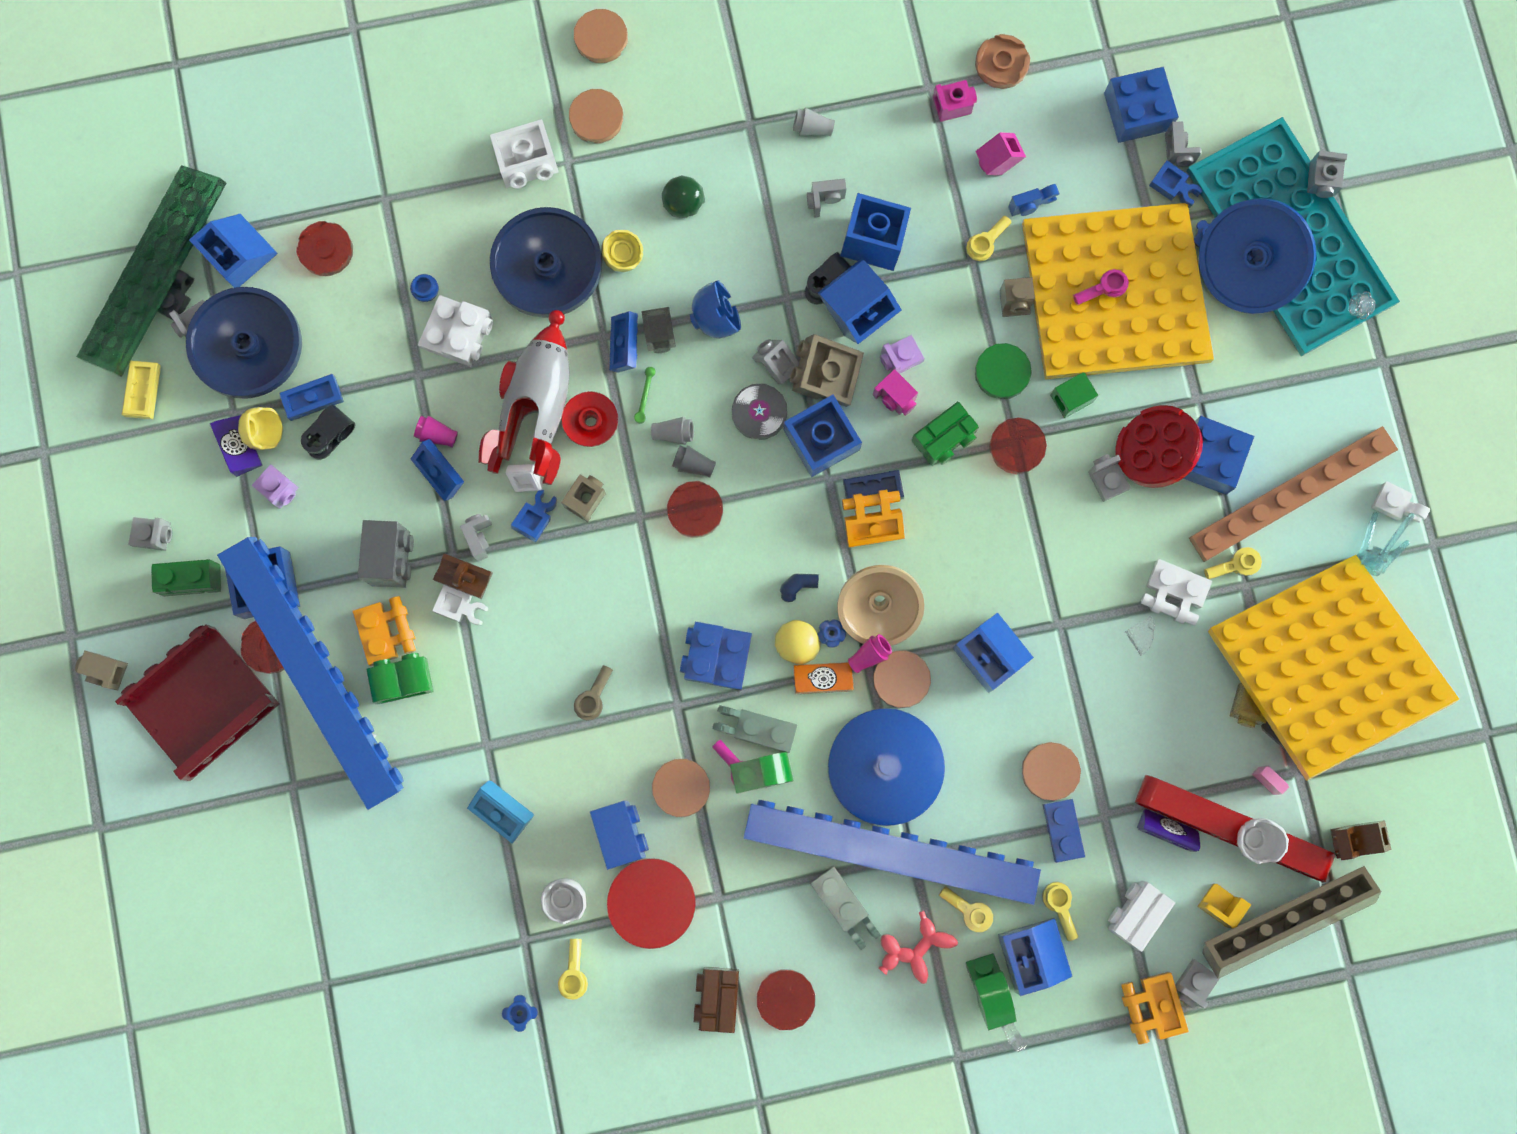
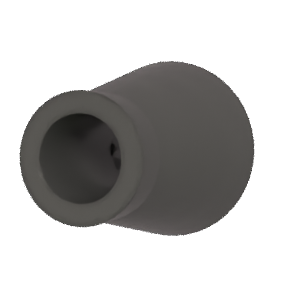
M680 445L672 467L678 468V472L711 477L716 462L688 445L687 447Z

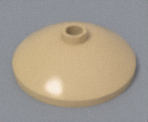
M874 565L859 570L845 582L838 597V616L844 630L856 641L864 644L870 636L875 637L880 634L892 646L906 640L917 630L924 615V598L916 580L904 570L889 565ZM877 596L885 597L881 602L875 600Z

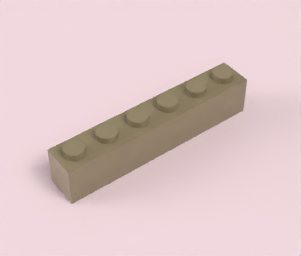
M1365 866L1206 941L1202 953L1217 979L1375 904L1382 891Z

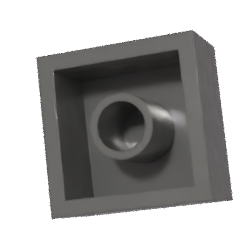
M363 520L358 578L371 586L406 588V580L411 578V564L408 563V553L413 551L414 545L413 535H410V531L398 521Z

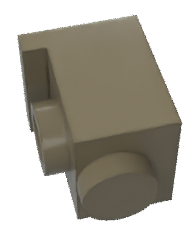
M1032 277L1005 279L1000 288L1002 317L1031 314L1030 307L1035 299Z
M580 474L561 503L565 509L588 523L591 515L606 495L602 488L604 484L591 475L586 478ZM584 494L592 496L589 502L581 500Z
M84 650L83 655L76 662L75 671L86 675V682L118 691L128 663Z

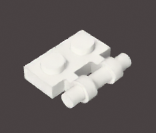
M1158 559L1146 587L1156 590V594L1153 597L1145 593L1141 599V604L1150 607V611L1159 614L1162 612L1174 617V621L1182 624L1187 622L1195 626L1199 615L1189 611L1190 605L1197 608L1203 607L1212 581ZM1166 595L1180 600L1179 606L1177 607L1165 602Z

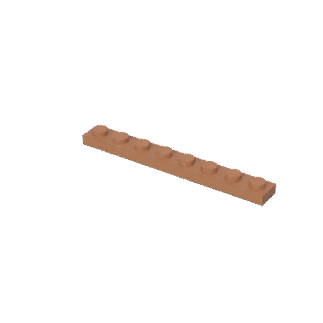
M1382 426L1194 534L1189 539L1203 562L1396 452L1398 448Z

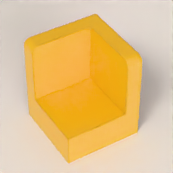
M1212 884L1197 907L1225 927L1233 929L1238 926L1251 907V904L1241 897L1233 896L1218 884Z

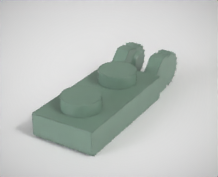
M719 705L717 712L725 716L739 718L737 728L718 722L713 724L712 729L734 735V738L790 753L797 724L743 709L739 711Z
M834 866L810 883L844 932L849 933L860 950L864 949L866 945L862 937L855 932L853 926L861 920L872 937L877 939L881 936L867 917L869 915Z

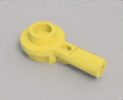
M1003 216L988 232L974 235L968 240L966 251L970 258L975 261H985L991 257L994 251L993 244L995 240L1011 224V220L1007 216Z
M1241 548L1236 551L1230 561L1204 569V574L1207 579L1216 578L1231 572L1245 576L1253 575L1261 568V556L1253 548Z
M1052 882L1043 890V903L1051 911L1057 912L1067 941L1075 940L1078 938L1068 911L1071 907V891L1063 883Z
M946 886L941 890L939 896L963 913L965 925L970 930L984 932L991 927L993 913L987 905L977 902L969 904Z
M570 939L568 970L561 975L558 981V989L561 995L570 1000L582 997L588 987L587 978L580 971L581 939Z

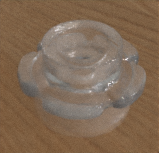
M1364 291L1363 294L1356 293L1351 297L1349 312L1352 316L1363 320L1373 313L1375 300L1371 298V293Z

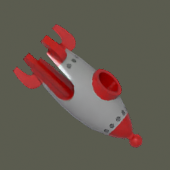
M559 310L550 312V325L540 331L530 341L517 361H508L503 368L499 393L501 399L504 400L500 414L499 430L486 432L481 439L478 463L488 464L487 471L498 474L502 460L509 461L524 417L531 413H539L529 457L535 463L533 474L544 477L543 484L552 485L557 476L561 458L560 454L552 448L551 444L563 414L570 376L567 347L563 334L559 329V326L565 321V316Z

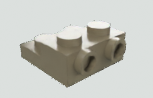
M816 334L807 337L800 342L797 348V356L801 358L798 367L795 366L790 375V382L794 383L792 391L816 400L820 398L825 399L834 394L840 405L850 406L864 352Z

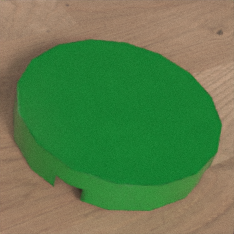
M1008 343L995 344L986 348L979 356L975 367V378L980 389L993 398L1011 399L1019 395L1027 387L1032 374L1031 363L1026 353L1017 346Z

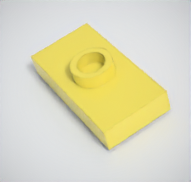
M141 361L129 362L122 409L124 417L153 419L161 369L160 364Z

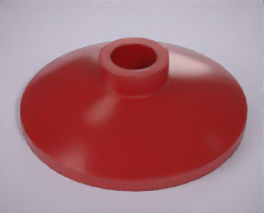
M593 391L575 395L565 405L562 414V426L566 435L574 443L584 447H595L607 442L614 435L618 425V413L613 402L607 396ZM588 418H595L596 423L593 426L586 424Z

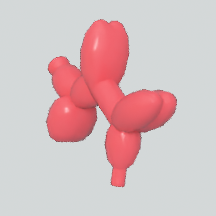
M924 911L919 912L921 918L920 931L923 938L912 950L907 947L900 948L899 943L893 936L889 934L883 935L881 937V945L888 954L883 958L882 966L879 969L887 975L888 970H893L899 961L910 963L915 978L920 983L925 984L928 979V969L925 961L922 959L924 954L932 945L949 949L956 947L958 940L948 933L936 932L932 921L926 917Z

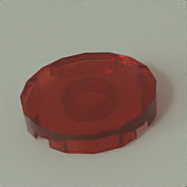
M318 221L303 230L298 238L299 242L296 253L300 262L309 272L318 276H332L341 272L349 265L353 256V243L349 234L336 223Z
M1019 417L1007 419L999 424L993 432L989 444L990 453L996 465L1005 472L1013 474H1023L1036 468L1044 458L1047 447L1045 435L1040 427L1029 419Z
M700 481L686 482L678 486L670 496L667 504L668 518L673 528L681 535L690 538L704 537L712 533L720 525L723 516V502L718 492L710 485Z
M256 620L250 623L242 634V648H240L241 656L246 664L255 671L267 674L279 673L285 670Z
M780 969L770 973L761 982L757 992V1007L761 1017L769 1025L779 1030H793L803 1026L811 1017L815 1008V992L811 982L802 973L792 969Z

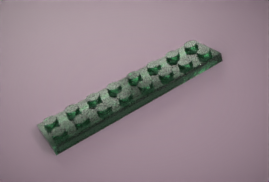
M183 165L180 166L90 333L82 344L76 356L77 358L120 377L123 376L193 247L189 239L203 228L227 183L224 180Z

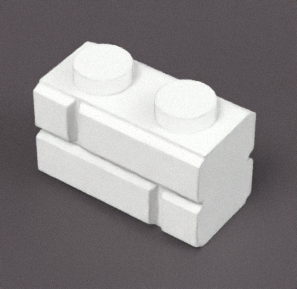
M1140 881L1139 884L1134 882L1125 894V897L1128 899L1122 908L1116 907L1108 919L1111 923L1108 930L1140 952L1144 950L1175 905L1173 900L1146 881Z

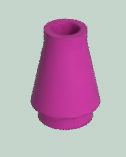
M420 416L414 432V437L420 439L419 442L430 439L434 444L446 445L452 448L458 435L457 431L452 430L431 416L427 418Z
M882 635L870 636L859 650L848 659L849 665L856 673H859L866 668L888 660V656L892 653V648Z

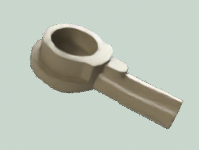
M605 665L602 666L590 691L583 692L575 699L574 711L582 720H594L602 712L603 704L600 695L613 671Z

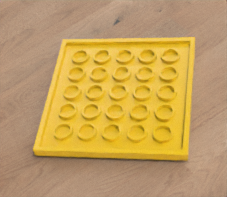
M1179 203L1023 219L1022 227L1029 275L1033 279L1035 296L1033 302L1045 380L1075 377L1083 372L1086 375L1205 364L1211 363L1214 360L1188 204ZM1108 270H1120L1127 276L1128 288L1120 297L1113 298L1102 294L1079 305H1076L1073 299L1074 294L1099 284L1101 277Z
M1357 555L1211 627L1208 631L1306 781L1459 700L1456 693Z

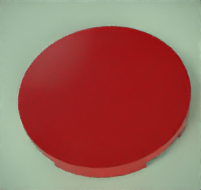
M1159 405L1140 411L1141 414L1131 420L1126 427H1123L1118 435L1115 449L1116 455H1119L1121 459L1118 465L1131 481L1144 487H1166L1182 480L1196 466L1202 452L1203 440L1198 425L1190 415L1174 406Z
M655 858L639 860L625 867L612 882L607 898L608 915L615 931L628 943L647 949L661 948L679 939L690 926L696 907L695 892L685 873L671 862Z

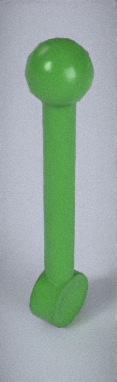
M653 367L645 369L646 380L639 412L634 416L635 421L639 424L644 423L646 420L644 410L651 379L656 373Z

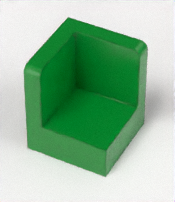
M1084 372L1055 387L1050 394L1064 419L1092 404L1099 396Z

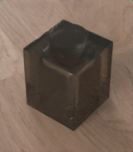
M669 307L641 311L648 351L665 353L670 351V348L676 347Z

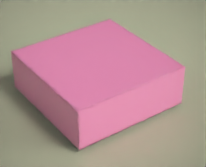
M1269 766L1258 767L1252 774L1273 795L1283 794L1289 788L1288 784Z

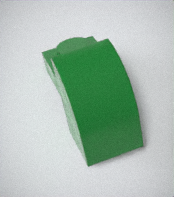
M787 752L730 764L736 794L794 781Z
M994 953L967 961L966 968L976 991L978 1006L988 1031L1017 1022L1011 993Z

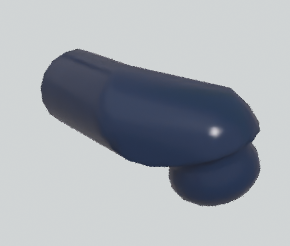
M793 574L781 585L782 600L793 602L796 600V593L802 588H818L819 574Z

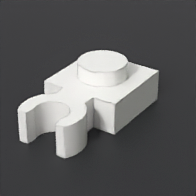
M443 585L433 612L460 623L465 615L473 624L482 625V621L475 619L474 612L478 609L488 611V607L480 602L469 604L472 598L471 595Z

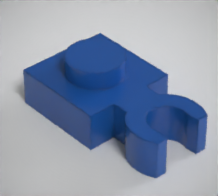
M1167 160L1149 184L1150 187L1171 201L1177 195L1180 197L1181 203L1188 204V208L1195 202L1189 198L1188 193H1193L1198 197L1203 191L1196 184L1186 183L1185 181L1189 175Z
M1056 184L1049 185L1041 190L1036 188L1012 196L1008 208L1012 216L1018 214L1027 216L1034 213L1039 205L1056 201V196L1060 193Z
M539 490L536 493L534 506L527 502L511 524V529L535 543L551 520V516L546 514V512L552 511L557 504L555 496L548 503L541 501L544 497V490Z

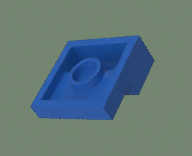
M695 621L694 628L688 627L685 644L690 645L689 655H683L680 672L685 673L684 679L742 691L752 633Z

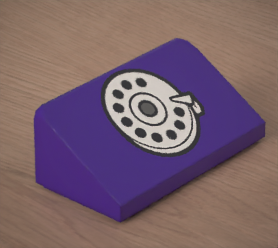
M241 415L210 423L228 469L236 477L263 466L257 451L250 449L241 441L238 432Z
M1148 809L1143 810L1137 826L1138 830L1190 852L1200 850V836L1196 829Z

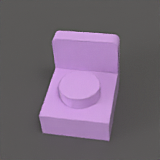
M912 335L892 345H889V343L884 344L881 351L882 355H880L884 368L887 371L891 370V372L895 369L899 374L924 362L925 359Z
M271 464L252 484L256 490L279 509L294 499L295 491L299 488Z

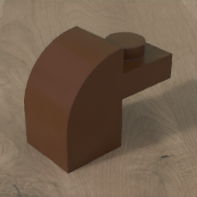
M1385 820L1330 829L1337 859L1349 860L1362 855L1385 853L1392 850Z

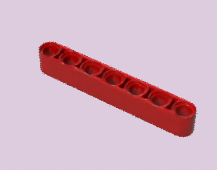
M1145 775L1135 800L1136 804L1236 847H1238L1237 838L1241 826L1253 819L1149 775ZM1286 833L1289 839L1288 850L1281 860L1276 863L1312 879L1326 882L1336 854Z

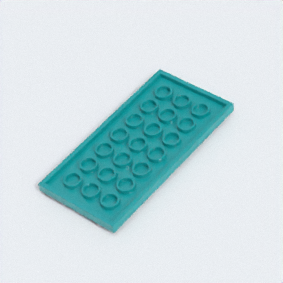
M1281 117L1189 166L1186 172L1193 184L1200 186L1203 190L1200 195L1215 218L1223 210L1236 203L1250 199L1265 198L1277 200L1292 207L1309 225L1316 245V262L1313 274L1306 287L1295 299L1273 311L1302 357L1397 305L1400 300L1333 196L1321 198L1316 194L1307 193L1311 160L1284 118Z

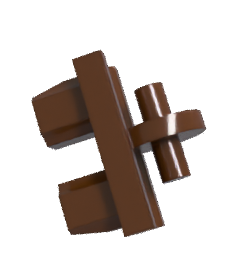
M444 553L433 580L482 599L493 573Z

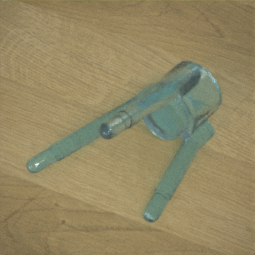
M1373 512L1362 548L1357 554V557L1361 559L1360 564L1364 565L1371 575L1379 576L1380 573L1384 574L1388 566L1410 544L1409 540H1405L1389 556L1388 552L1414 518L1413 513L1406 517L1383 549L1373 546L1370 550L1368 548L1378 517V513Z

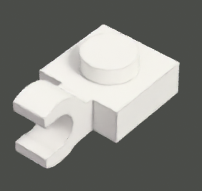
M1388 481L1383 483L1371 507L1397 521L1405 515L1419 523L1422 519H1426L1430 508L1422 504L1410 502L1412 493Z

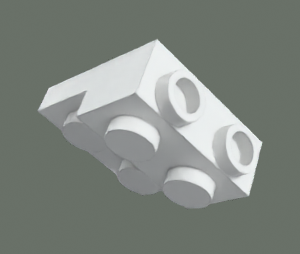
M542 119L490 135L506 188L513 187L519 189L524 187L527 182L535 179L549 180L553 174L559 172Z
M439 295L418 346L426 351L471 367L474 360L477 361L482 353L483 346L481 343L484 336L489 335L493 326L492 316L489 310L465 301L460 303Z

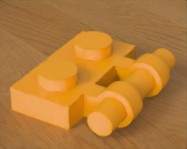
M886 489L879 490L878 494L862 496L860 493L854 494L853 498L842 499L843 510L855 509V516L844 517L848 547L905 539L901 509L890 510V503L900 502L899 491L888 492ZM880 505V512L865 514L864 507Z
M400 596L389 599L391 610L385 612L381 602L353 610L369 666H373L375 661L398 658L395 648L398 645L403 646L405 654L416 651L413 640H415L414 632L409 629L406 619L408 612L406 606L402 605ZM395 620L399 634L392 636L388 622Z
M1168 971L1140 979L1143 991L1135 993L1133 982L1121 984L1124 994L1122 1001L1124 1006L1128 1007L1132 1021L1129 1025L1131 1032L1136 1035L1138 1044L1150 1042L1147 1031L1155 1029L1157 1038L1160 1040L1189 1032L1171 972ZM1147 1002L1151 1018L1143 1019L1139 1006L1140 1003Z

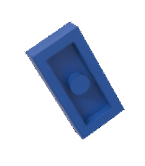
M628 311L611 317L609 371L619 373L636 368L637 313Z
M333 374L279 393L287 418L290 421L321 411L330 405L344 402L336 377Z
M430 439L423 441L410 458L444 502L452 499L464 483L463 479Z
M1073 799L1042 804L1054 861L1058 863L1084 858L1085 852Z

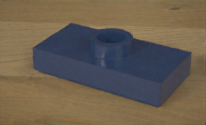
M899 470L843 479L846 499L853 498L854 494L861 493L862 496L878 494L879 490L886 489L888 492L899 491L900 500L904 499Z

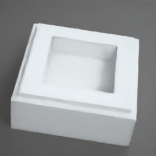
M535 464L508 465L506 475L515 492L542 490L543 481L541 477L533 474Z

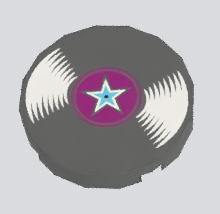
M752 384L743 388L736 395L732 405V420L737 430L745 437L751 439L765 440L777 435L784 427V421L787 418V403L783 395L774 387L766 384Z

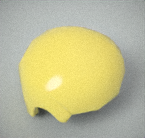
M614 230L603 240L601 255L605 264L612 270L628 272L634 269L642 260L643 246L638 236L628 230Z
M251 408L241 415L238 432L241 441L250 449H273L282 438L283 426L281 418L274 409Z
M801 620L787 622L781 625L775 635V648L786 661L804 665L814 660L820 651L821 642L819 641L818 633L807 622Z

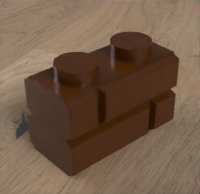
M704 967L703 974L697 973L696 992H701V1004H695L694 1022L699 1023L700 1031L735 1033L739 969Z

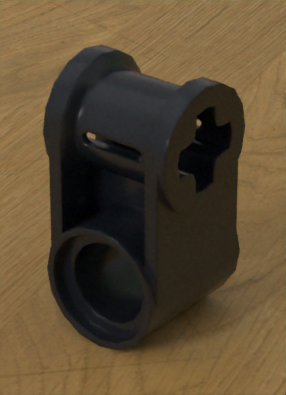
M839 252L831 255L818 269L809 275L805 288V297L810 303L816 305L824 303L818 292L851 267L844 257L840 256Z
M330 405L322 411L318 419L302 434L301 445L314 459H325L353 432L356 424L335 405ZM317 441L321 444L317 447L313 443Z

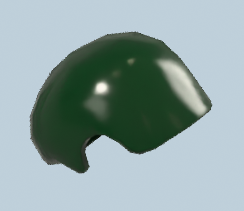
M681 175L667 182L662 191L663 207L672 216L682 219L697 214L701 205L705 203V196L702 186L694 178Z

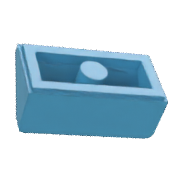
M490 780L479 788L467 807L468 810L512 844L534 816L531 811Z

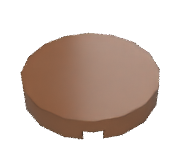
M594 9L585 13L577 21L574 28V42L578 52L594 63H608L617 59L624 50V47L626 48L628 32L623 19L618 14L607 9Z
M1005 34L995 35L994 38L985 40L977 51L975 61L977 74L984 83L993 88L1006 89L1014 87L1026 76L1030 64V55L1025 49L1023 42L1016 37Z
M590 89L580 93L573 100L569 108V121L574 133L581 140L604 143L613 139L619 133L623 123V109L619 100L612 93L603 89Z
M894 651L888 656V660L876 665L873 674L874 688L878 697L887 705L895 708L911 707L918 704L927 695L931 684L930 671L925 661L917 654L909 651Z
M1048 742L1037 745L1027 753L1023 760L1022 775L1024 784L1033 795L1040 799L1055 801L1066 798L1074 792L1080 782L1081 768L1078 758L1071 749L1062 744Z
M674 759L665 763L656 772L652 783L653 797L657 805L665 813L675 817H687L699 812L706 804L710 794V781L705 770L696 762L687 759Z

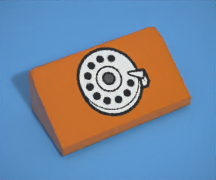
M849 662L794 665L795 694L848 692L854 690L852 668Z

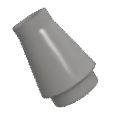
M804 108V110L797 109L793 131L799 132V135L831 136L835 120L826 118L807 108Z
M680 417L660 423H652V439L686 445V442L693 441L692 419Z

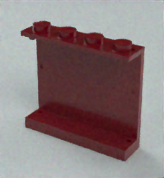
M207 624L198 626L190 632V638L182 645L179 644L171 648L166 654L167 658L159 664L150 666L144 672V677L137 683H132L121 691L122 696L115 701L117 705L128 707L177 766L173 772L183 781L194 779L280 705L215 627Z

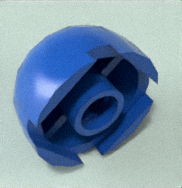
M719 280L709 283L698 290L692 302L693 313L690 314V320L695 329H701L705 335L711 338H725L741 330V320L736 306L731 307L728 301L731 295Z

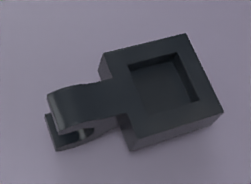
M178 269L172 278V286L170 287L164 283L149 307L173 320L169 313L174 310L181 314L189 304L191 299L185 293L193 284L194 278Z

